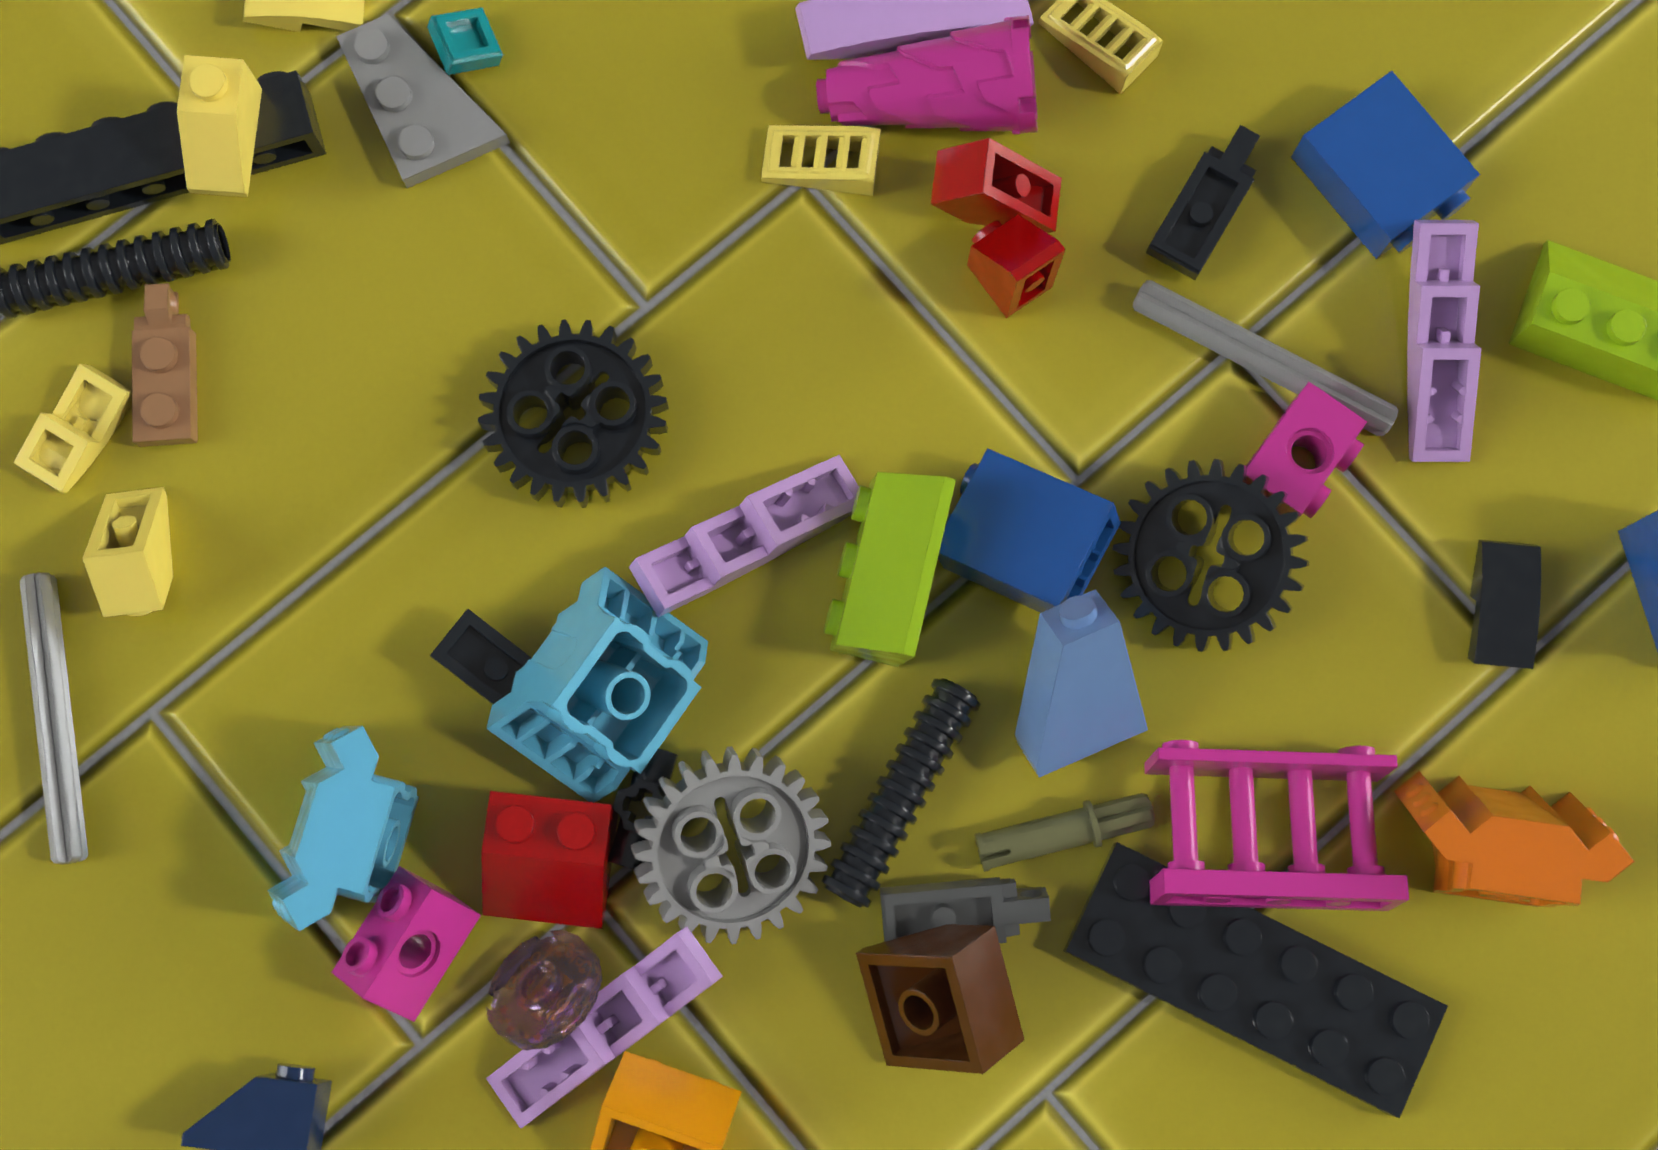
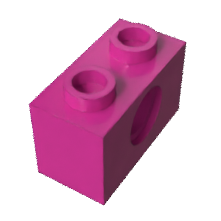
M1308 382L1294 398L1246 465L1247 477L1245 483L1251 484L1262 474L1268 476V485L1263 494L1267 497L1280 491H1285L1288 494L1285 501L1278 508L1281 514L1299 512L1300 515L1305 514L1311 519L1332 491L1324 483L1334 468L1344 473L1363 448L1364 444L1357 440L1356 437L1367 421L1311 382ZM1292 447H1303L1309 450L1315 459V469H1304L1298 466L1292 458Z
M399 866L388 884L379 893L376 903L353 939L346 945L341 958L331 973L361 998L415 1022L481 915L450 892Z

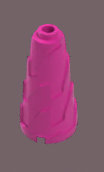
M1029 15L1006 17L1003 22L950 32L949 37L897 46V51L840 61L837 67L826 70V78L817 79L816 81L820 114L830 113L832 122H840L845 126L905 125L906 128L1012 131V135L1038 132L1033 51H1030L1029 41L1031 38Z

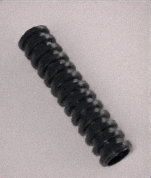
M209 219L205 221V227H200L198 223L188 224L187 231H183L180 227L170 228L169 235H165L162 231L152 233L151 239H147L145 235L135 236L134 243L131 244L127 239L117 241L116 247H112L109 243L100 244L96 252L91 247L81 249L80 255H77L74 251L66 252L61 260L56 255L48 256L45 258L44 264L38 259L28 261L26 268L20 263L10 265L9 272L1 267L0 313L7 319L18 317L20 310L25 315L35 313L37 306L43 311L53 309L54 302L63 307L70 305L72 298L79 303L88 301L89 294H92L95 298H102L106 296L107 290H110L113 294L123 293L125 286H128L131 290L140 289L142 282H146L148 285L159 284L160 278H163L166 282L175 281L177 274L180 273L184 278L194 276V270L197 269L202 274L210 273L212 266L215 265L219 270L227 269L231 261L227 237L220 223L215 219Z
M936 678L931 683V687L934 689L932 696H924L922 703L925 705L923 712H915L913 719L916 721L914 728L907 727L904 732L908 739L905 744H897L895 751L899 755L895 761L888 760L886 768L890 770L886 777L880 776L876 783L880 786V789L877 793L871 792L867 798L871 802L868 810H860L858 816L862 821L859 826H851L849 833L853 835L851 841L841 844L840 849L844 852L840 860L837 858L832 860L830 865L835 868L832 875H824L821 880L825 884L824 888L859 908H862V906L868 908L872 901L867 898L870 891L879 890L881 884L877 879L880 873L886 875L889 872L890 867L886 865L889 857L896 858L899 853L895 846L899 840L906 841L908 834L904 831L908 824L915 825L918 819L914 815L915 810L925 807L927 803L923 798L925 792H933L936 787L932 782L934 776H942L945 770L941 763L944 759L950 760L954 753L950 749L951 745L961 742L963 738L959 733L961 727H969L972 722L970 717H968L970 711H978L981 705L973 693L950 680Z

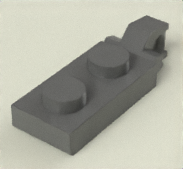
M994 877L880 888L884 942L945 924L993 925L996 928L999 943H1007L1006 937L1020 934L1019 924L1051 921L1049 895L1046 888H1016L1015 879Z

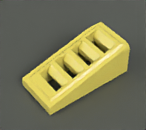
M1057 0L1038 21L1043 28L1119 94L1158 56L1163 40L1147 26L1107 0ZM1078 3L1084 10L1073 22L1068 24L1061 18ZM1094 17L1100 23L1086 36L1080 30ZM1108 31H1111L1115 35L1112 41L1105 48L1099 45L1097 42ZM1126 44L1131 51L1123 59L1114 55Z
M769 125L761 182L873 196L881 129L862 126ZM783 143L794 144L791 167H779ZM805 146L816 147L813 167H802ZM827 148L838 150L835 168H824ZM849 151L860 152L858 168H847Z

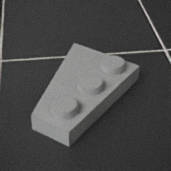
M388 14L336 36L407 188L510 143L507 134Z

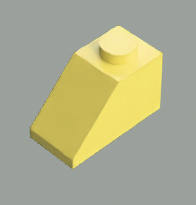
M184 55L177 104V118L186 186L190 193L248 197L262 88L243 59Z
M164 487L106 494L82 558L103 617L126 614L129 616H143L152 611L163 610L173 578L168 501Z

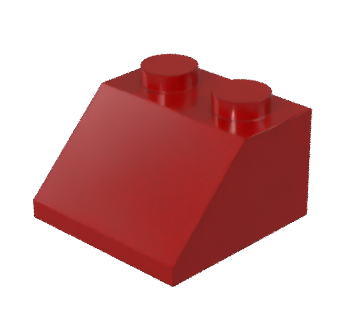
M490 791L481 851L483 915L603 929L612 863L608 862L616 835L618 813L613 810V805Z

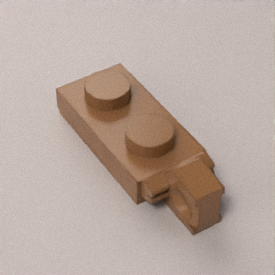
M170 284L145 285V317L134 318V330L132 331L133 443L139 447L197 443L196 333L191 329L190 317L187 314H179V294L170 288Z

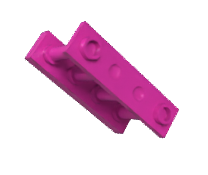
M1172 740L1163 743L1162 747H1158L1144 762L1145 774L1169 775L1173 861L1167 863L1168 869H1162L1149 881L1150 905L1390 911L1408 901L1407 875H1385V867L1378 865L1371 782H1378L1398 767L1397 755H1375V748L1370 746L1344 747L1339 749L1338 753L1199 749L1198 742L1192 740ZM1194 776L1229 777L1234 863L1228 864V870H1205V862L1198 860ZM1253 778L1288 779L1293 865L1287 867L1288 872L1265 871V864L1258 861ZM1313 780L1347 781L1353 866L1347 868V874L1325 873V865L1318 864Z

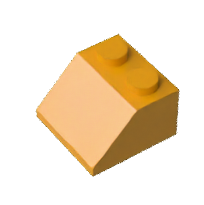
M625 1051L601 1106L590 1150H723L742 1091L722 1085L717 1081L705 1079L664 1065L657 1060L647 1059Z

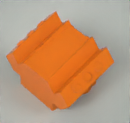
M1420 771L1394 791L1432 842L1435 861L1434 893L1534 907L1578 906L1581 904L1582 879L1608 883L1635 862L1620 844L1619 837L1612 828L1607 826L1590 807H1585L1571 792L1550 806L1531 786L1522 792L1467 785L1458 776L1437 793Z

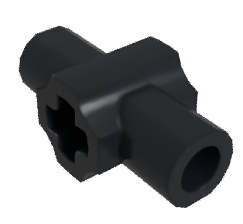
M658 749L641 774L634 771L630 787L618 790L613 810L620 815L621 819L608 862L635 869L645 862L635 859L631 850L632 844L647 839L637 833L634 826L636 815L628 811L631 800L641 801L645 793L653 794L652 797L660 800L665 797L658 779L661 776L672 779L678 758L677 754ZM645 816L644 819H652L653 816Z

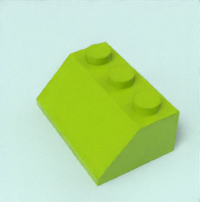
M1547 240L1542 247L1509 345L1658 401V281Z
M877 472L871 480L869 487L859 486L851 515V520L860 522L855 544L845 543L837 574L839 577L847 578L842 601L831 600L824 627L825 634L833 635L831 651L899 667L915 657L956 479L945 476Z

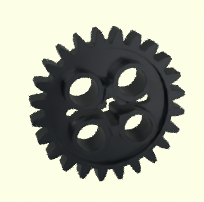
M566 319L561 320L559 335L554 337L550 336L548 330L543 325H539L538 343L532 345L524 337L518 336L516 339L522 353L516 358L509 353L501 351L499 357L506 367L505 373L488 371L486 374L487 379L497 391L479 394V400L482 405L493 410V412L479 417L478 423L483 430L495 431V433L488 436L482 442L488 452L503 451L493 462L500 473L516 467L510 478L514 488L519 489L530 480L532 481L530 494L536 501H539L550 489L552 490L553 500L557 507L562 508L568 493H575L580 506L586 508L589 500V491L597 490L600 497L607 503L610 501V484L616 482L624 490L630 491L632 488L627 473L631 469L643 475L649 473L648 467L641 457L643 453L660 455L662 452L660 445L651 438V434H664L668 432L666 421L653 416L669 409L666 397L652 395L664 386L661 375L652 374L645 376L653 366L651 357L646 354L632 360L637 349L634 339L630 337L618 347L615 346L617 335L612 326H609L598 338L595 337L591 320L584 322L579 334L572 333ZM578 364L585 368L583 376L576 383L568 385L556 381L559 370L566 365ZM606 374L609 376L607 382L601 383L594 389L595 381L601 375ZM618 398L629 402L630 407L627 413L619 419L608 420L600 415L603 405L611 399ZM533 407L547 410V417L539 427L525 429L519 426L520 418L526 410ZM567 407L575 411L582 407L585 416L580 421L572 416L566 420L563 411ZM554 438L552 447L546 453L539 452L541 445L548 443ZM586 442L592 446V453L584 463L574 465L563 461L564 453L571 444Z
M1220 459L1213 460L1209 475L1203 474L1201 466L1195 460L1188 463L1186 479H1182L1173 468L1165 469L1168 487L1164 489L1152 481H1147L1144 485L1151 500L1145 503L1130 499L1128 504L1139 516L1136 522L1121 521L1119 528L1131 535L1130 540L1127 543L1115 544L1112 549L1120 554L1128 555V563L1113 570L1114 575L1131 576L1133 582L1121 593V597L1131 598L1139 596L1143 601L1133 616L1138 619L1153 613L1157 617L1151 632L1154 635L1162 633L1169 626L1175 628L1173 645L1177 647L1187 640L1189 634H1194L1196 647L1199 652L1206 651L1211 636L1217 637L1223 651L1230 650L1233 642V632L1236 631L1247 644L1254 642L1255 633L1252 624L1256 622L1268 631L1274 630L1276 625L1269 611L1272 608L1285 613L1292 611L1293 607L1282 595L1285 590L1302 591L1304 585L1290 576L1292 569L1309 566L1308 560L1293 555V547L1307 542L1308 536L1290 534L1288 529L1290 525L1301 517L1300 513L1288 512L1281 514L1278 510L1288 494L1285 491L1274 493L1269 497L1263 494L1269 481V477L1264 474L1256 478L1251 484L1245 483L1247 466L1240 463L1234 469L1231 476L1226 477L1224 464ZM1195 500L1205 508L1207 521L1200 532L1191 535L1183 531L1179 526L1178 513L1184 504ZM1224 505H1229L1232 513L1216 546V551L1225 556L1222 565H1211L1209 567L1199 603L1195 606L1189 603V596L1204 566V559L1196 555L1197 548L1199 546H1209L1212 543L1220 511ZM1247 520L1258 523L1263 529L1265 536L1264 544L1260 550L1251 555L1239 551L1233 540L1234 531L1237 526ZM1169 556L1181 560L1187 572L1185 582L1177 590L1168 589L1163 586L1158 576L1161 562ZM1224 576L1236 579L1243 588V601L1235 610L1223 609L1214 599V586Z

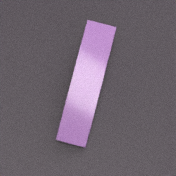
M808 0L799 2L795 8L807 60L854 59L897 51V46L949 37L950 32L1003 22L1006 17L1029 15L1030 27L1034 24L1028 0Z
M1414 220L1407 339L1409 459L1412 462H1470L1482 349L1475 344L1480 285L1473 282L1479 223L1474 220Z
M837 455L746 496L739 506L692 526L685 536L635 558L629 569L657 617H661L764 565L852 515L859 486L841 456Z
M685 927L595 994L587 1002L588 1008L584 1013H578L579 1007L570 1012L562 1025V1029L566 1031L572 1025L570 1023L566 1027L567 1022L570 1020L574 1021V1026L569 1032L562 1033L560 1031L561 1022L553 1025L542 1034L543 1037H546L543 1040V1044L539 1043L537 1045L538 1041L535 1039L489 1075L486 1080L521 1129L723 976L689 928ZM583 1004L584 1006L580 1011H583L586 1008L585 1004Z

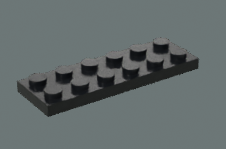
M1118 842L1113 844L1063 952L1393 1117L1400 1118L1448 1008L1447 1005L1252 908L1150 905L1149 881L1162 869H1168V867Z

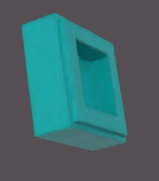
M483 7L430 17L427 29L447 75L499 66L503 53Z

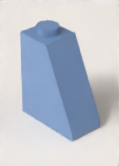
M1096 589L1081 596L1071 597L1062 604L1043 611L1039 615L1015 731L1017 743L1038 777H1042L1148 730L1120 621Z

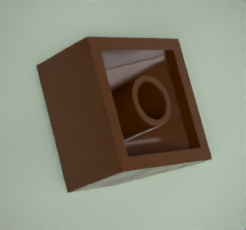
M945 924L868 946L856 953L886 1066L984 1074L1025 1040L995 926Z

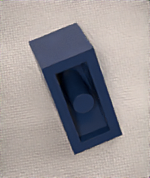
M278 1064L276 1073L256 1076L183 1132L181 1146L210 1150H321L332 1080L314 1078L315 1067Z

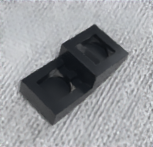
M1479 539L1470 597L1476 600L1468 659L1474 664L1533 669L1541 601V547L1534 544Z

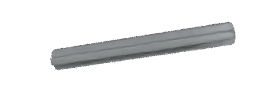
M1146 280L1142 284L1133 301L1135 311L1296 394L1308 382H1311L1366 420L1367 423L1363 429L1377 436H1384L1391 429L1397 418L1398 409L1395 405L1152 280Z
M32 573L22 576L20 591L50 858L55 864H71L87 859L88 847L57 579L49 573Z

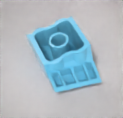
M603 567L581 583L578 601L558 614L551 633L532 659H529L524 667L516 671L511 692L492 705L486 728L584 799L594 803L616 790L630 769L639 774L644 770L701 689V686L694 679L705 665L708 641L672 614L667 613L657 617L646 596L607 567Z
M363 726L335 728L326 733L323 738L315 741L314 745L326 767L301 780L306 792L289 845L279 850L292 876L267 890L273 900L272 905L278 916H281L285 922L298 931L330 914L337 895L365 903L369 901L376 903L379 893L394 875L401 859L419 799L417 788L407 785L402 781L374 774L379 755Z

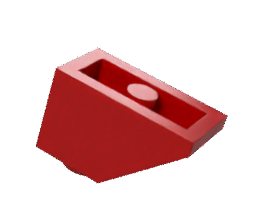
M986 138L937 151L931 205L969 224L986 226L993 221L999 220L1003 225L1016 215H1020L1047 233L1055 232L1062 178L993 139Z
M1016 215L1003 225L999 220L989 223L972 238L973 245L970 249L967 266L1004 316L1008 318L1053 287L1066 249L1058 239L1020 215Z

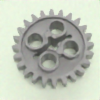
M727 746L723 763L718 764L714 762L707 750L702 751V769L695 772L684 761L679 762L682 780L676 784L670 779L661 776L658 781L665 793V797L662 800L654 797H645L643 800L653 818L638 819L634 822L637 833L647 839L632 844L631 850L635 859L645 861L637 866L634 871L639 883H650L643 891L649 905L662 902L658 909L662 920L668 923L679 916L678 925L681 930L688 927L693 932L698 924H700L701 933L707 943L713 941L719 928L725 930L731 944L737 943L740 928L747 926L756 940L760 939L762 933L761 922L767 919L777 928H783L784 924L780 911L787 907L794 912L801 913L803 908L796 897L799 891L816 894L819 890L809 877V873L827 871L828 868L823 858L815 853V851L831 847V841L826 834L817 830L828 823V818L821 809L813 808L819 802V797L811 787L802 789L805 779L796 769L784 775L786 765L780 757L774 756L763 768V757L755 748H752L747 754L744 763L740 762L732 746ZM718 797L725 799L727 819L738 838L735 840V848L748 883V890L745 893L738 892L735 869L725 853L728 851V844L714 805ZM758 798L766 800L764 809L759 815L753 818L740 817L741 809L747 802ZM698 817L708 819L707 826L702 833L693 837L681 835L683 826L689 820ZM772 854L780 855V860L774 869L764 873L755 872L756 866L762 858ZM714 873L723 875L721 883L711 891L703 892L696 890L698 883L703 877Z

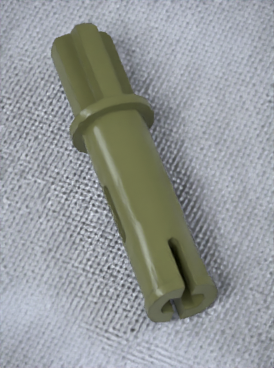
M1139 793L1092 805L1090 800L1083 801V808L982 834L979 832L974 834L976 845L979 848L978 854L982 868L986 872L999 866L1093 843L1095 848L1102 847V840L1151 828L1154 825L1155 814L1148 795Z

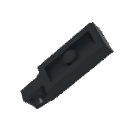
M1240 125L1225 152L1213 146L1208 153L1204 152L1146 251L1147 254L1189 278L1196 280L1255 180L1253 176L1257 170L1249 167L1245 162L1254 149L1260 135Z

